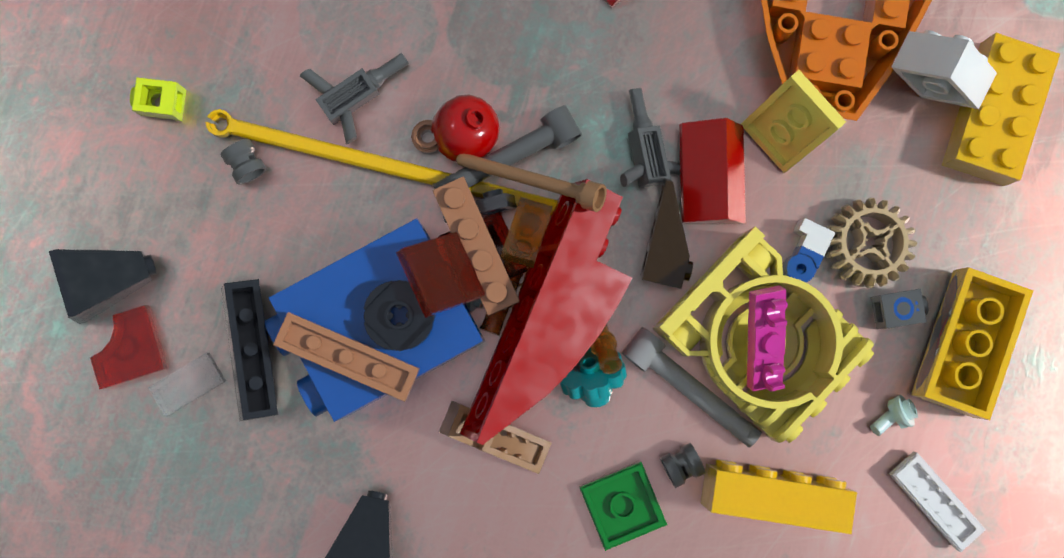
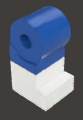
M803 218L798 220L793 233L801 237L792 256L786 258L782 263L783 275L808 282L814 277L835 232Z

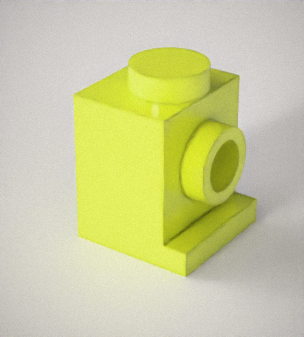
M136 77L135 87H132L130 91L132 111L140 116L172 119L182 122L186 89L173 81ZM158 97H161L160 106L157 107L155 101Z

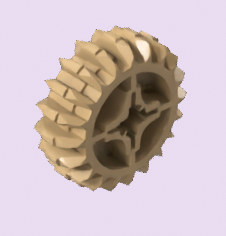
M875 198L866 199L865 204L861 199L853 201L852 207L848 204L841 207L843 215L837 213L832 216V220L837 226L830 225L826 227L835 232L829 245L833 246V250L825 254L826 258L835 257L837 262L832 264L831 269L843 268L844 270L840 278L846 280L852 276V285L859 286L864 281L866 288H873L875 283L882 287L887 285L888 279L897 281L900 278L898 271L906 272L909 269L904 260L910 261L916 257L912 252L908 251V248L917 246L918 242L908 238V235L915 233L916 229L913 227L906 229L904 226L910 217L906 215L898 218L897 215L900 207L894 206L888 210L889 204L887 200H882L877 205ZM860 217L877 219L885 227L876 230L868 222L864 223ZM851 227L852 230L850 232L853 235L854 243L848 250L846 239L848 230ZM880 235V237L874 240L875 244L871 245L873 248L860 251V249L866 246L865 241H868L867 238ZM891 236L893 240L892 254L887 249V241ZM865 256L872 263L876 262L880 269L870 270L864 268L854 260Z

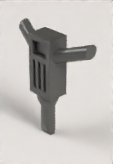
M400 53L377 69L369 70L366 73L363 68L335 87L311 69L302 72L300 77L323 94L315 100L333 125L341 121L345 142L350 144L357 138L352 112L378 96L379 92L377 89L382 86L384 81L409 63L404 55Z
M642 88L630 89L629 95L634 114V130L627 134L634 167L621 174L620 182L623 187H626L635 180H638L639 188L662 185L664 178L671 179L670 174L680 175V162L667 161L660 126H653L652 121L647 115Z

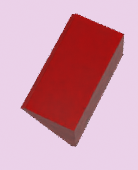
M728 118L679 124L682 223L746 224L743 125Z

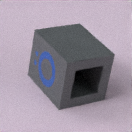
M921 289L871 297L876 329L927 322L926 315L928 314L929 307L926 297L922 295Z

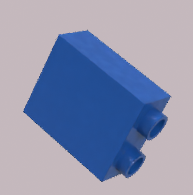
M417 218L269 297L277 314L265 320L266 329L273 343L287 313L291 312L420 368L416 379L486 342L428 233ZM389 281L413 282L424 289L433 302L436 314L433 329L428 338L413 349L404 351L385 349L377 345L365 330V302L376 287ZM405 306L402 309L392 308L391 312L394 316L391 322L394 325L398 322L405 324L408 321L405 316L408 312ZM276 346L283 356L291 353ZM300 357L308 375L297 380V387L306 406L316 417L328 411L335 422L388 395Z

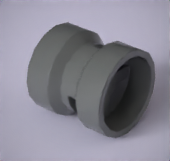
M250 139L235 142L221 152V157L225 164L233 168L232 176L238 185L258 178L267 169L261 159L255 158L254 152L256 148Z
M691 443L682 446L680 452L674 455L668 453L660 457L664 469L675 488L685 484L686 479L692 476L697 478L706 473L702 461Z

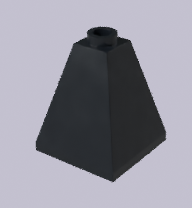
M66 249L49 251L68 318L78 324L86 323L152 281L151 275L157 274L151 254L145 256L142 251Z
M368 491L367 496H361L325 558H393L391 506L387 500V494Z

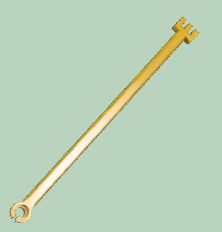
M221 109L213 110L207 117L216 123L226 120V129L220 131L217 125L205 122L208 131L219 138L234 135L432 185L452 174L237 120ZM483 181L469 188L473 196L483 198V193L502 189L503 193L515 196L517 207L551 216L558 202L555 199Z

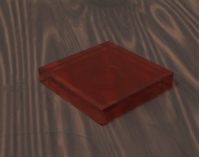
M457 232L404 247L396 252L425 318L480 299L486 295Z

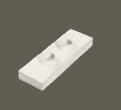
M913 451L889 473L957 551L962 552L986 530L917 452Z

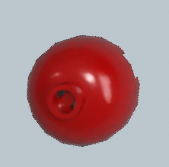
M470 94L458 95L445 102L434 115L431 126V133H434L435 140L439 145L438 150L454 162H457V156L460 154H469L481 158L487 156L496 144L500 131L498 116L492 106L482 98Z

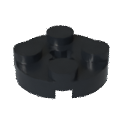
M389 281L379 285L370 293L364 306V325L367 334L377 345L390 350L404 351L422 344L430 335L436 318L433 302L427 292L417 284L408 281ZM405 306L408 310L405 315L408 321L405 324L398 322L394 325L391 322L394 316L391 312L392 308L402 309Z

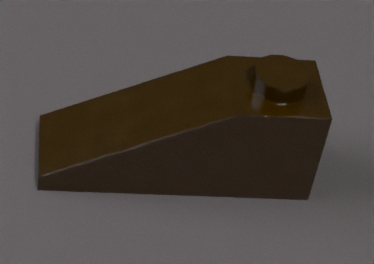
M664 178L640 275L642 280L682 289L683 281L690 280L693 262L689 261L690 255L673 181Z

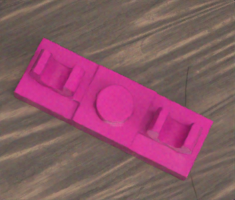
M780 285L749 291L747 387L752 391L767 388L772 392L785 389L783 384L785 367L783 365L787 325L785 309L788 308V303L786 302V289Z

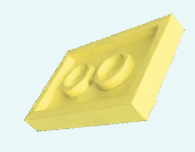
M798 70L745 119L741 125L785 173L840 129L846 121L803 73Z

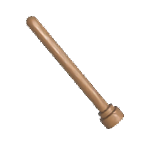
M460 154L456 159L458 165L575 198L582 208L590 211H600L606 199L607 189L601 183L588 181L587 183L577 185L469 154Z

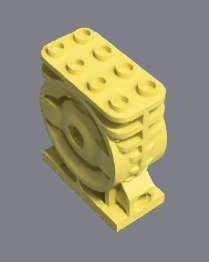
M755 226L742 233L652 329L661 338L664 337L682 356H701L711 380L737 405L741 412L745 413L756 426L760 427L772 441L781 443L786 440L790 443L803 431L801 424L809 416L815 417L827 405L825 399L833 390L835 392L840 391L850 381L851 377L848 374L856 366L861 367L872 358L874 352L871 349L874 343L869 338H864L859 334V328L853 323L849 324L842 318L843 313L838 309H834L825 296L816 288L799 279L783 275L782 256L763 239L765 235ZM737 266L750 280L726 291L723 288V280ZM769 267H770V275L766 272V270H767ZM780 285L789 293L786 296L788 308L785 309L787 325L783 365L785 372L783 376L790 373L802 357L804 336L801 326L812 317L813 321L805 329L807 345L804 359L798 370L791 377L783 381L785 389L772 392L767 388L757 391L749 389L744 392L742 389L747 385L749 308L741 312L730 325L726 338L729 358L721 364L720 357L723 355L722 333L724 326L737 308L749 302V291ZM710 296L714 303L707 311L701 325L690 312L695 311ZM700 341V351H691Z

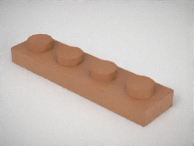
M464 176L432 190L487 315L491 316L520 303Z
M291 312L287 313L273 344L404 402L407 400L420 368Z

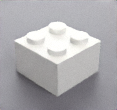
M926 30L924 33L909 31L891 67L921 98L975 109L980 108L997 74L987 62L988 58L976 49L973 40L963 35H954L953 38L946 37L930 30Z

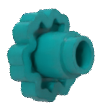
M591 346L577 365L560 382L562 393L569 395L574 400L581 398L589 407H601L607 404L611 399L613 389L622 387L627 377L625 364L622 362L620 352L614 351L610 347L598 350L596 347Z

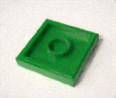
M641 461L579 486L605 551L667 525Z

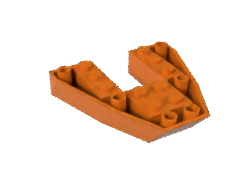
M761 0L767 39L782 84L800 70L843 119L854 121L860 118L894 71L891 67L908 32H916L932 0H866L863 21L806 12L808 0Z

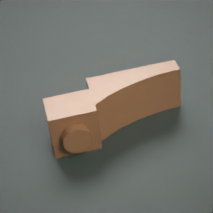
M451 401L439 429L440 433L537 474L540 473L552 444L551 442L508 425L484 445L460 435L470 408Z

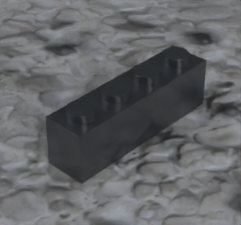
M259 279L224 283L221 293L239 422L278 415Z

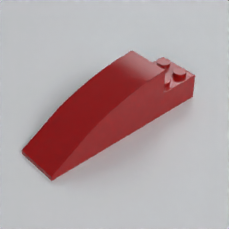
M585 179L582 181L575 182L574 184L580 185L581 183H587L590 180ZM607 189L603 207L600 211L594 212L582 208L575 198L560 195L518 294L520 303L512 308L460 435L484 445L550 394L577 365L599 337L617 309L632 280V277L597 261L607 249L609 240L606 237L610 227L617 223L621 215L622 209L619 206L623 198L622 196Z

